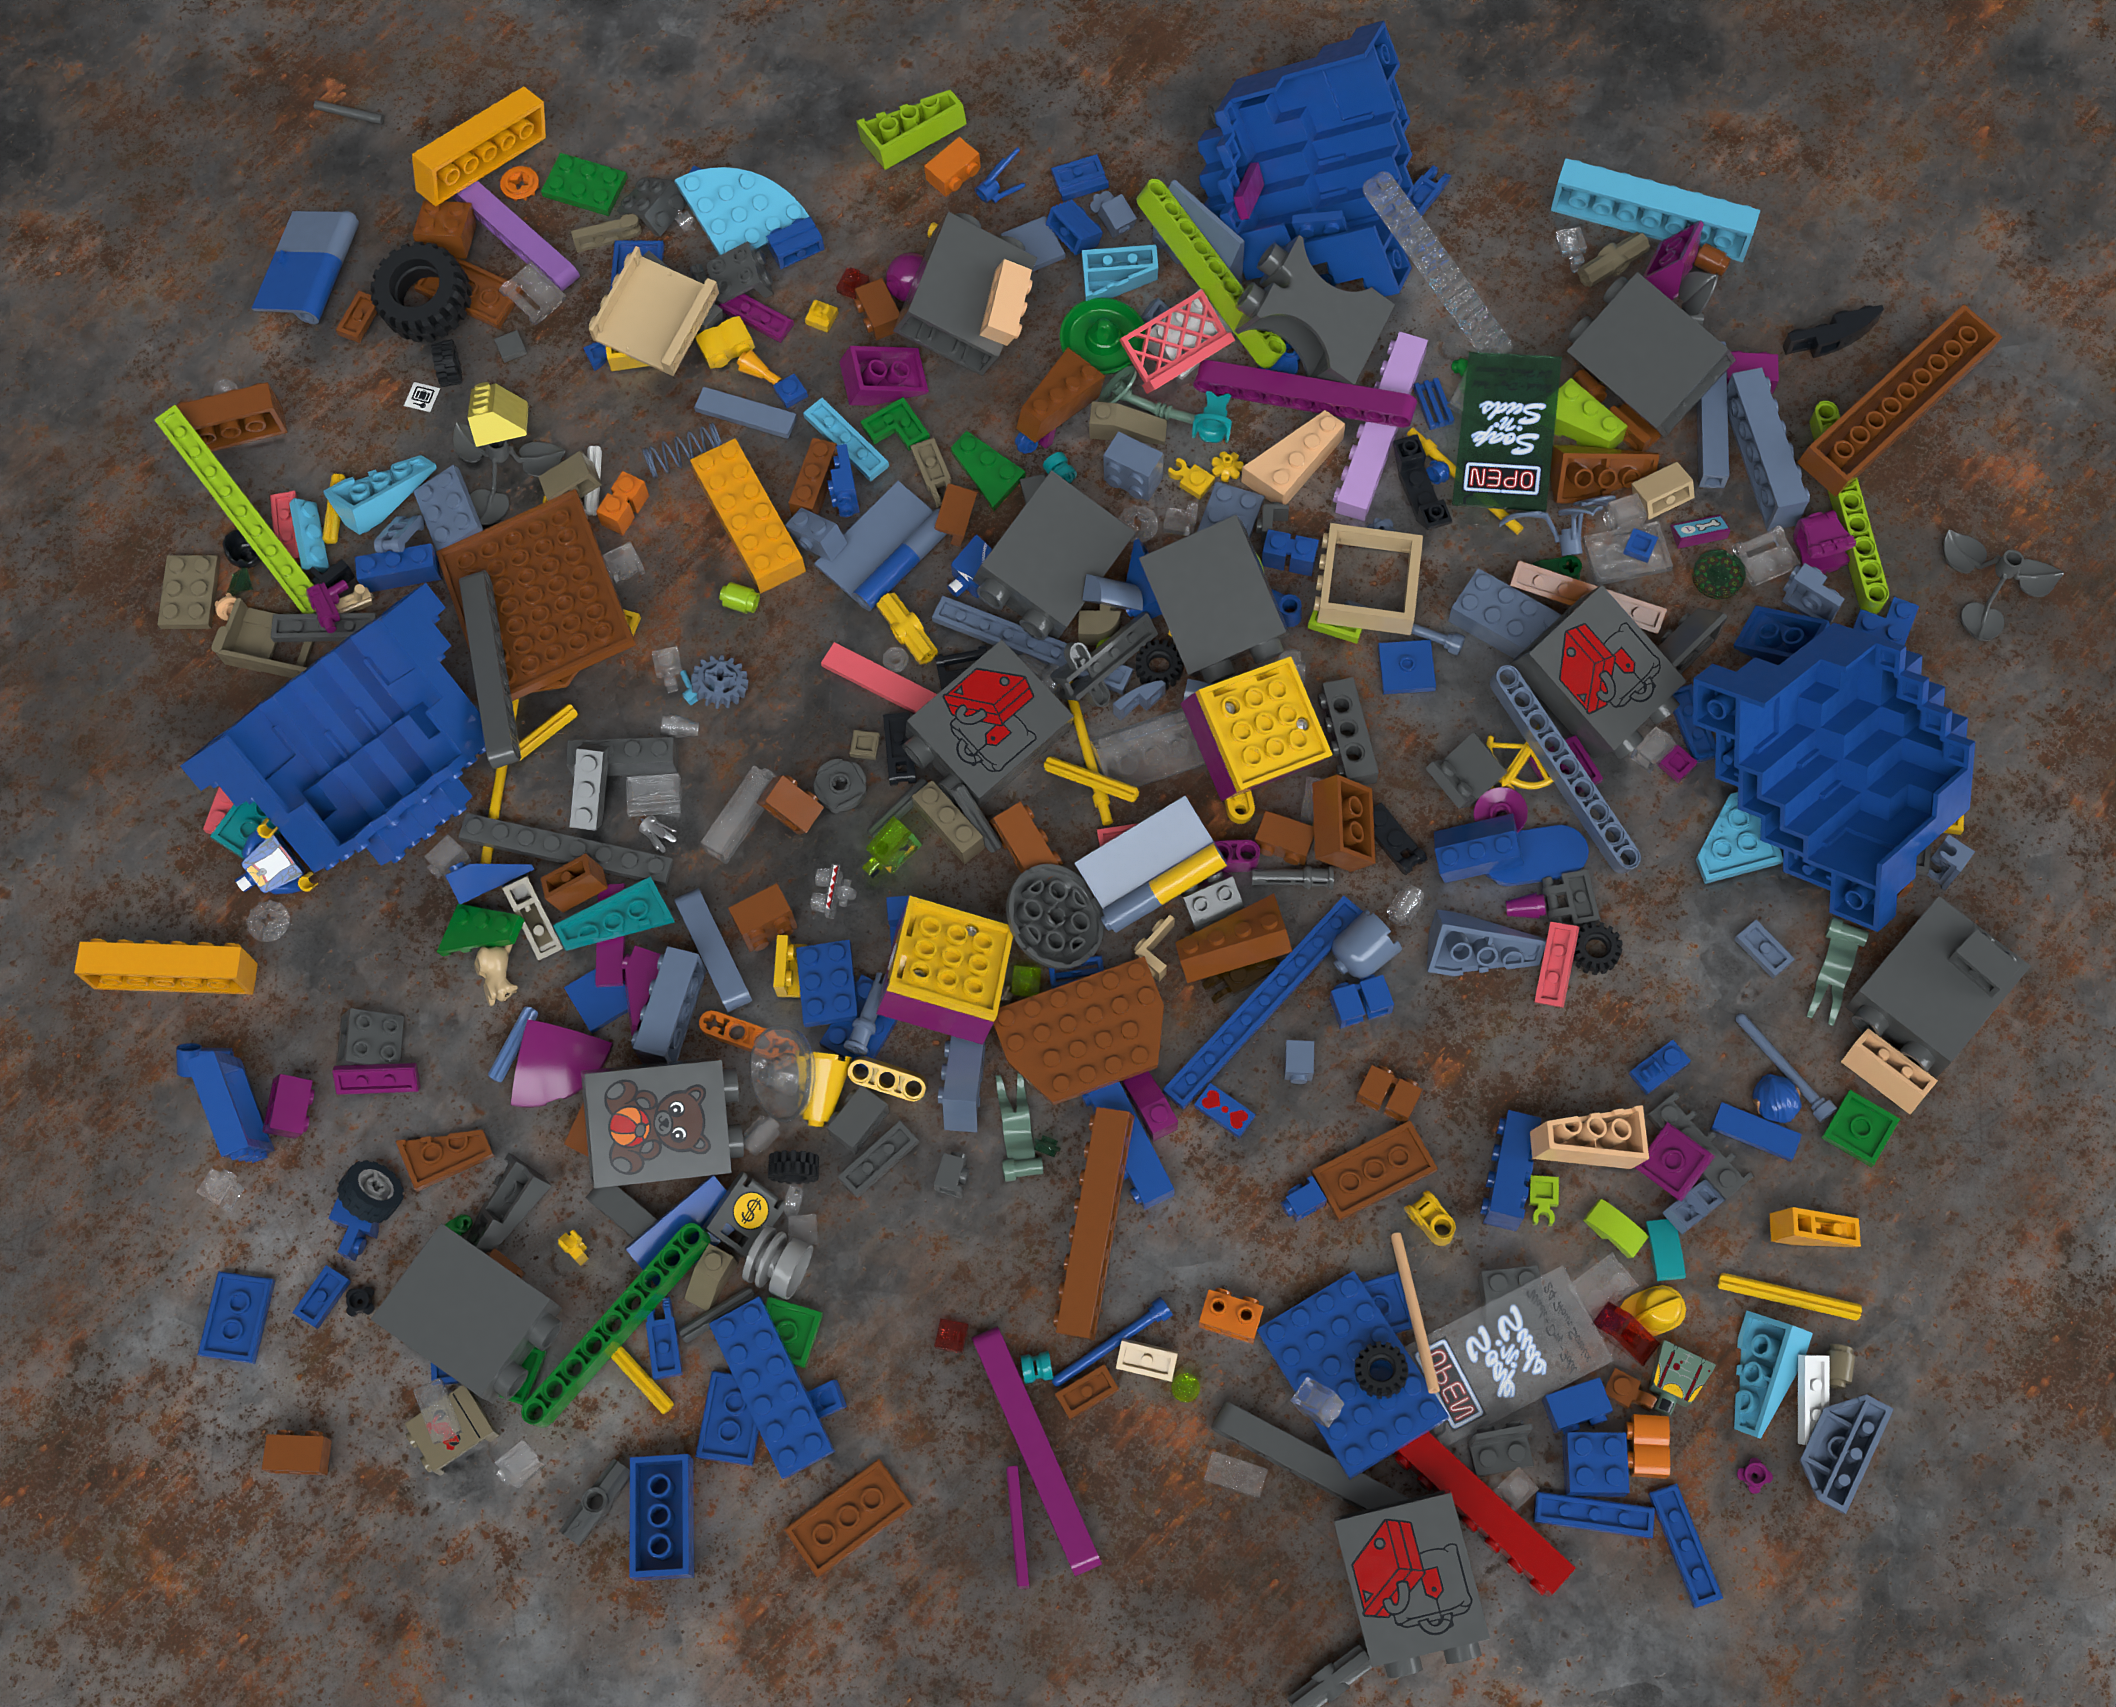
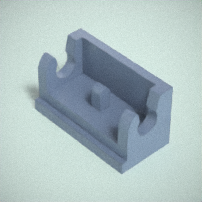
M1948 835L1930 859L1935 865L1940 866L1942 871L1941 873H1935L1929 868L1928 877L1942 885L1941 888L1943 890H1946L1965 867L1975 851L1951 835Z

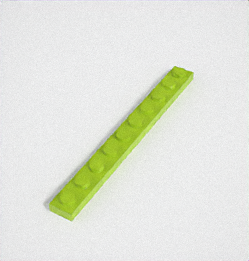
M174 405L154 419L303 614H316L306 596V589L314 586V584L179 408Z

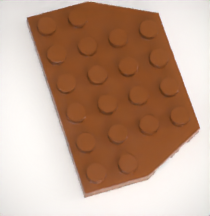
M1145 956L1000 1007L993 1025L1008 1065L1022 1075L1052 1105H1056L1158 1068L1164 1004Z

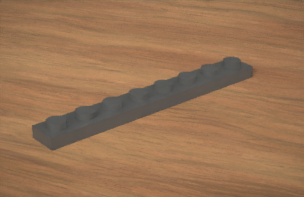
M469 813L465 815L458 836L459 840L563 864H567L586 853L603 867L604 873L640 881L651 876L655 884L667 886L673 865V859L669 857Z

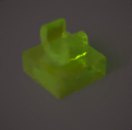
M1014 966L1011 993L1020 996L1039 994L1041 968Z

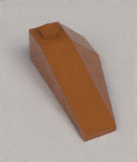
M1552 445L1549 475L1554 502L1574 503L1599 495L1605 496L1611 494V491L1620 488H1630L1632 483L1657 472L1659 454L1578 445Z

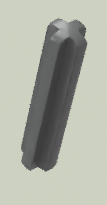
M923 778L919 779L868 828L869 835L873 839L879 840L914 807L912 796L927 785L928 782Z
M957 784L951 789V794L970 823L983 836L984 845L987 850L992 853L996 852L1002 847L1001 841L965 785Z
M746 1287L679 1328L678 1331L685 1343L692 1341L711 1329L709 1323L757 1298L752 1288Z

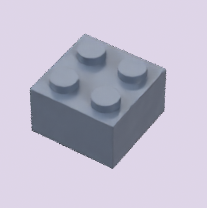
M1118 431L1103 455L1104 480L1111 487L1121 488L1129 492L1134 498H1142L1149 502L1163 479V453Z

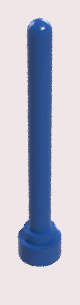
M1159 1297L1151 1302L1152 1306L1148 1308L1149 1312L1056 1374L1052 1380L1053 1385L1061 1386L1121 1345L1122 1338L1130 1339L1154 1321L1157 1323L1161 1320L1165 1322L1172 1317L1173 1314L1164 1300Z

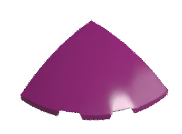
M527 1019L515 1070L511 1106L522 1108L546 1106L547 1102L560 1098L567 1099L582 1090L581 1071L601 1069L610 1054L613 1044L578 1031Z

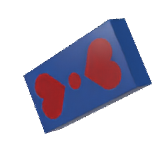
M1212 1083L1207 1086L1194 1104L1196 1109L1239 1139L1256 1116V1114Z

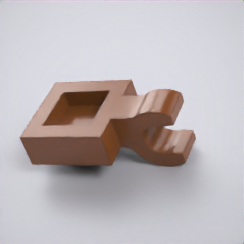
M1617 1368L1614 1369L1605 1387L1609 1400L1626 1409L1633 1402L1650 1412L1657 1400L1655 1396L1638 1390L1641 1381Z

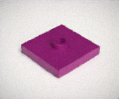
M1667 1122L1648 1148L1649 1159L1634 1168L1682 1202L1715 1156Z

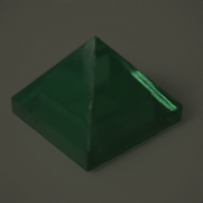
M243 567L233 573L227 593H230L232 596L253 590L247 568Z

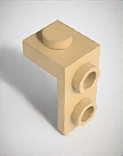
M1171 915L1165 920L1163 918L1160 919L1152 929L1153 934L1148 939L1143 938L1134 949L1136 951L1135 959L1145 956L1152 976L1159 982L1166 975L1167 965L1154 956L1151 951L1174 927L1175 918Z

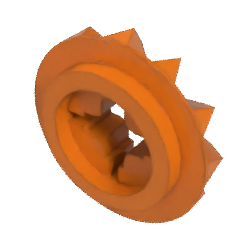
M517 166L504 173L500 181V187L507 199L512 198L515 202L518 199L526 201L530 195L535 196L536 189H539V178L531 168ZM523 178L525 185H522L518 190L516 185H519Z

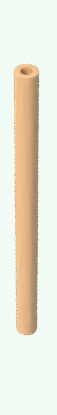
M1393 1233L1390 1237L1428 1392L1434 1394L1439 1392L1440 1388L1402 1234Z

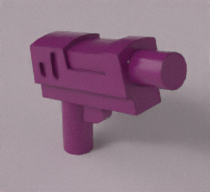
M344 580L328 589L325 583L316 584L306 589V596L312 609L317 614L318 622L322 628L325 627L327 633H334L337 630L335 622L340 621L335 604H338L340 601L338 594L349 588Z

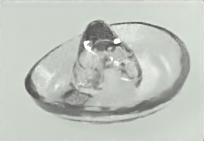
M776 1025L766 1029L757 1038L749 1060V1074L754 1093L766 1113L776 1121L787 1123L799 1118L807 1109L815 1086L816 1067L812 1048L800 1031L786 1025Z

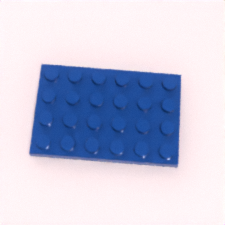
M1352 1271L1257 1328L1259 1337L1349 1480L1449 1419V1415L1436 1395L1428 1392L1425 1378L1355 1271ZM1381 1341L1382 1345H1386V1342L1391 1343V1347L1395 1348L1397 1346L1400 1349V1353H1403L1406 1357V1363L1408 1364L1406 1384L1404 1388L1400 1389V1393L1397 1395L1395 1393L1392 1394L1391 1398L1387 1399L1386 1396H1382V1399H1377L1375 1395L1370 1397L1365 1390L1362 1391L1360 1389L1359 1383L1356 1381V1357L1358 1358L1359 1352L1362 1349L1365 1350L1366 1345L1370 1343L1372 1346L1376 1345V1342ZM1377 1360L1370 1367V1374L1379 1381L1389 1379L1393 1373L1391 1364L1385 1360Z

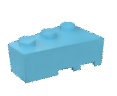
M1156 244L1082 250L1085 300L1088 301L1094 298L1111 299L1158 280Z

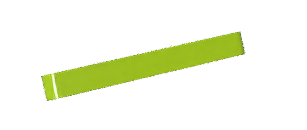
M1159 179L1149 180L1137 196L1138 206L1234 332L1243 316V313L1236 309V303L1244 292V288L1167 186ZM1248 330L1240 334L1234 332L1256 363L1265 369L1272 368L1286 352L1284 341L1280 336L1264 330Z
M1821 401L1816 405L1809 421L1814 441L1840 418L1839 410L1833 402ZM1856 478L1837 497L1829 491L1828 494L1832 509L1836 512L1839 522L1850 535H1853L1856 541V546L1845 551V553L1850 558L1848 567L1859 607L1870 613L1878 614L1889 597V590L1859 482ZM1845 505H1849L1853 509L1847 508ZM1857 550L1863 551L1865 555L1860 554ZM1863 573L1869 574L1872 578L1866 577ZM1870 596L1875 597L1878 601L1872 600Z

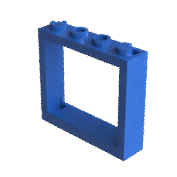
M212 1050L187 1060L188 1068L221 1157L231 1158L232 1160L238 1159L239 1162L245 1160L246 1163L252 1161V1164L267 1159V1154L275 1151L269 1134L263 1133L264 1120L241 1058Z

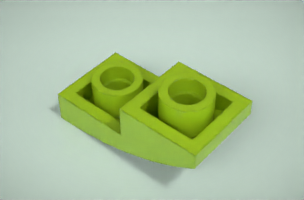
M1598 1199L1583 1219L1601 1239H1609L1627 1258H1634L1649 1237L1626 1215L1603 1199Z

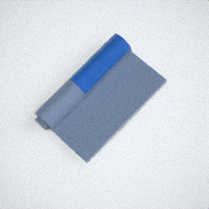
M897 481L843 534L848 544L831 562L820 557L814 565L867 611H871L881 597L889 593L947 535L934 529L940 509L933 511L901 482Z

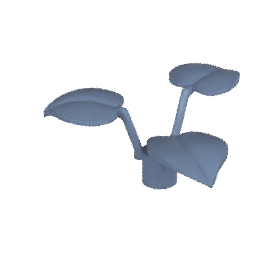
M1605 495L1574 502L1573 507L1558 511L1559 516L1571 515V528L1561 530L1562 535L1558 534L1548 513L1542 511H1521L1510 514L1499 522V528L1513 519L1524 517L1542 518L1546 520L1554 535L1555 543L1560 542L1561 556L1583 554L1581 544L1583 513L1593 516L1595 512L1603 510V506L1613 509L1616 504V496Z

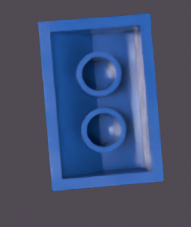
M1513 813L1434 832L1435 853L1439 873L1444 883L1524 865Z

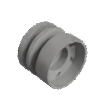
M769 1225L761 1231L752 1244L743 1268L742 1278L748 1283L755 1280V1285L759 1288L763 1287L770 1279L769 1292L788 1300L799 1287L807 1271L813 1253V1246L798 1238H793L785 1247L786 1233L783 1231L777 1233L776 1228Z

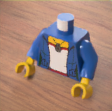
M266 818L248 836L242 850L244 859L241 865L247 872L235 879L239 888L246 892L257 884L263 893L270 891L274 895L293 894L302 890L308 892L315 888L318 882L313 884L308 879L313 873L308 872L304 875L305 868L276 832L278 827L276 826L274 829L268 828L266 823L269 819Z

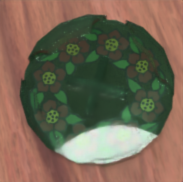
M1718 549L1710 550L1698 558L1693 568L1692 577L1693 583L1699 592L1706 597L1720 600L1728 599L1739 592L1745 581L1746 572L1745 566L1736 555L1732 556L1727 551Z

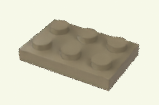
M167 555L157 623L160 629H212L220 568V558L218 555Z

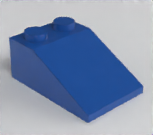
M1755 606L1733 646L1735 649L1753 658L1756 657L1780 665L1829 627L1830 623L1829 620Z

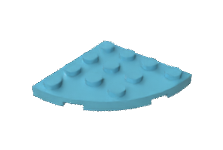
M727 167L707 168L685 174L674 181L719 256L747 241L758 250L767 244L766 236L774 229H783L792 225L796 219L809 217L802 205L783 187L751 171Z

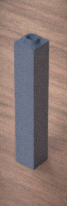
M1726 372L1696 403L1698 487L1724 488L1729 478Z

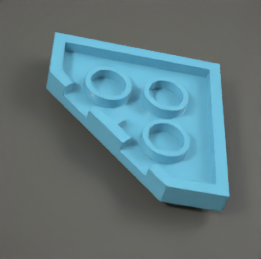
M1738 792L1729 795L1696 858L1704 884L1775 866L1783 862L1780 848L1760 841L1761 818L1738 810Z

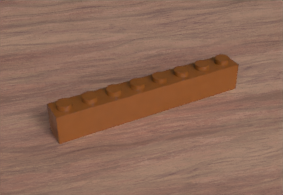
M1096 1107L1095 1114H1092L1090 1117L1089 1130L1092 1131L1090 1142L1087 1141L1084 1149V1157L1087 1158L1085 1169L1081 1170L1079 1185L1082 1186L1081 1195L1076 1198L1074 1213L1077 1214L1076 1223L1071 1226L1069 1232V1242H1072L1070 1254L1067 1253L1064 1260V1270L1067 1271L1065 1282L1060 1284L1059 1299L1062 1300L1060 1310H1056L1053 1322L1054 1327H1057L1056 1333L1095 1341L1135 1118L1134 1115L1127 1111Z

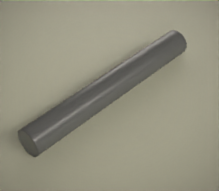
M319 100L314 101L315 110L377 124H383L384 115Z

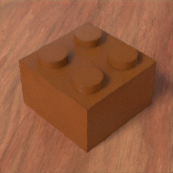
M423 200L413 231L414 241H422L425 245L428 242L434 243L438 247L448 250L454 258L467 259L477 226L472 203L444 201L435 207L428 200Z
M777 883L728 908L749 952L763 950L769 946V942L777 939V935L790 936L798 928L792 910Z

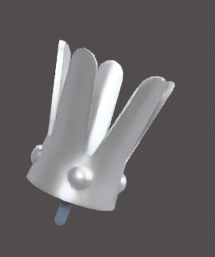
M653 815L645 819L641 818L642 823L639 826V831L649 838L656 850L659 849L662 853L665 852V847L656 835L666 838L671 842H676V837L664 828L676 832V830L661 824Z

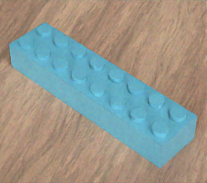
M1565 158L1551 207L1553 212L1631 233H1643L1646 237L1661 241L1701 220L1704 225L1699 245L1703 247L1707 243L1726 252L1728 257L1739 262L1744 261L1760 210L1748 205L1728 202L1725 199L1713 198L1699 192L1683 190L1676 186H1668L1650 179L1634 177L1628 173H1619L1601 166H1593L1582 163L1579 160Z

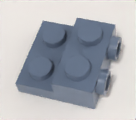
M1804 563L1802 567L1797 565L1789 576V581L1783 588L1786 594L1782 602L1805 616L1829 620L1831 624L1845 598L1841 597L1836 590L1824 586L1827 576L1818 568Z

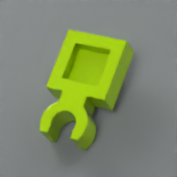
M1531 1175L1529 1180V1205L1537 1206L1532 1215L1533 1225L1538 1224L1539 1215H1545L1548 1218V1226L1553 1225L1555 1215L1550 1207H1557L1559 1205V1177Z

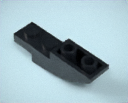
M1868 305L1854 311L1843 310L1833 315L1829 325L1820 324L1815 328L1805 330L1795 329L1788 333L1783 344L1784 352L1787 355L1810 350L1812 357L1816 358L1839 351L1862 338L1878 323L1884 310L1883 305Z

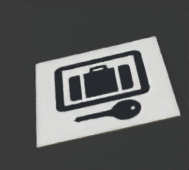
M414 382L404 406L431 412L440 388Z

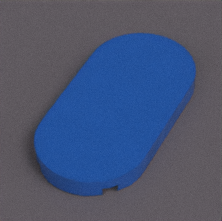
M1565 825L1521 830L1518 832L1524 865L1485 875L1489 879L1491 878L1493 881H1496L1497 884L1509 887L1542 882V879L1545 877H1552L1553 880H1558L1563 873L1581 871L1588 859V844L1579 831Z

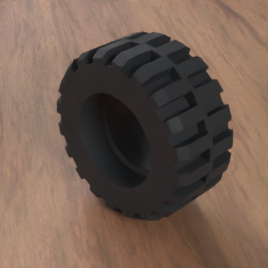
M422 241L414 242L412 246L407 243L401 245V249L398 251L394 249L389 252L390 256L387 259L383 258L379 263L381 266L379 270L375 269L372 276L375 282H371L370 291L373 293L371 295L372 303L386 324L402 338H411L414 342H422L424 338L427 342L435 341V337L440 336L443 338L448 335L447 332L449 330H455L459 326L458 322L460 319L464 320L468 314L465 310L471 306L472 300L469 296L472 295V287L469 284L470 280L453 255L443 247H438L431 242L425 245ZM427 277L439 278L438 290L427 303L417 307L404 306L406 292L416 281Z

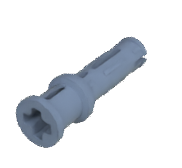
M876 973L860 1017L853 1021L852 1026L854 1028L851 1036L844 1043V1048L854 1054L866 1055L869 1039L876 1032V1025L874 1023L878 1016L876 1013L884 983L883 973Z

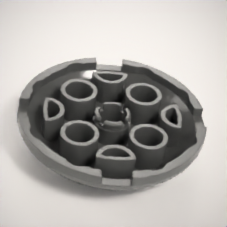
M1037 865L1018 876L1008 893L1006 918L1015 942L1028 957L1049 968L1071 969L1085 963L1098 950L1104 932V924L1101 920L1103 913L1096 897L1093 898L1090 891L1084 885L1086 881L1072 870L1059 865Z

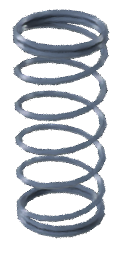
M709 423L714 442L707 430L702 426L700 428L704 452L690 431L687 433L691 456L680 438L675 436L674 442L679 463L665 441H662V451L666 467L652 446H649V451L646 447L645 449L643 448L642 451L654 479L658 478V474L655 469L651 449L664 471L669 474L664 444L680 469H682V462L677 440L683 447L689 460L694 458L690 435L702 454L707 452L702 429L714 448L722 445L714 423Z

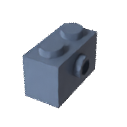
M802 507L785 525L796 545L831 562L848 544L836 523Z

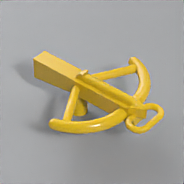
M1539 723L1535 728L1536 730L1540 729ZM1492 735L1488 736L1486 745L1492 753L1493 748L1521 749L1507 769V774L1498 781L1502 787L1515 790L1512 786L1514 785L1522 789H1539L1553 783V780L1548 776L1545 768L1527 741L1525 744L1496 743ZM1533 757L1544 780L1526 782L1516 777L1528 759Z

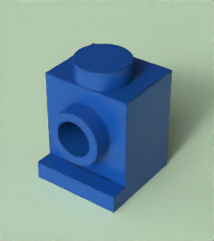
M1313 1176L1307 1178L1304 1187L1302 1184H1298L1287 1192L1288 1196H1286V1199L1280 1202L1285 1214L1288 1217L1293 1216L1294 1220L1298 1222L1324 1207L1327 1199Z

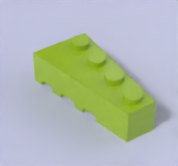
M951 90L920 99V103L916 105L905 104L899 106L900 110L888 114L885 111L877 113L876 118L867 121L864 118L856 120L862 143L884 170L967 124L963 104Z

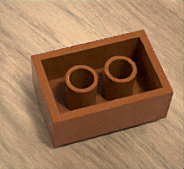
M1334 775L1312 783L1315 859L1350 872L1376 864L1372 788L1340 775Z

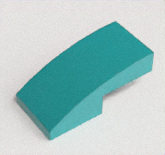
M1668 1219L1646 1221L1645 1229L1649 1236L1650 1258L1656 1280L1685 1279L1686 1273L1678 1230Z

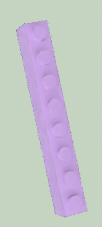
M1399 331L1396 341L1391 340L1387 352L1390 355L1389 361H1383L1380 375L1383 376L1381 382L1376 381L1374 388L1411 395L1426 354L1428 340ZM1372 422L1360 424L1356 438H1359L1358 445L1353 444L1349 454V459L1352 460L1350 467L1345 466L1341 476V481H1344L1342 488L1337 487L1334 494L1333 502L1337 503L1335 513L1365 522L1399 427Z

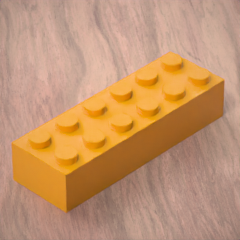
M523 86L481 113L474 115L461 125L456 126L448 133L418 149L412 154L416 191L436 207L546 138L544 101Z
M736 438L690 459L695 477L760 594L806 572L800 552Z
M94 938L90 942L80 941L74 973L93 989L253 995L258 963L241 945L235 943L214 946V944L208 942L188 945L180 941H172L171 944H161L157 941L146 940L142 944L125 939L112 943Z

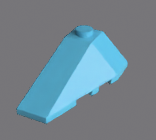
M1746 1311L1738 1336L1737 1348L1741 1349V1358L1736 1375L1740 1376L1739 1392L1736 1393L1735 1430L1761 1439L1798 1373V1355H1806L1812 1338V1332Z

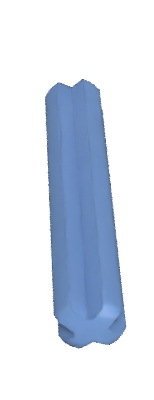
M528 1006L523 1008L488 1073L492 1080L502 1082L520 1050L527 1019L535 1021L538 1016V1012Z

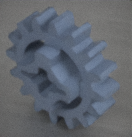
M723 655L720 656L719 660H715L713 656H710L708 663L703 659L700 660V667L695 666L694 672L691 675L692 693H697L698 701L706 699V706L710 705L711 702L715 703L716 709L719 708L720 704H724L726 708H729L731 701L738 704L739 697L744 698L748 688L747 671H742V664L734 665L733 658L724 661Z

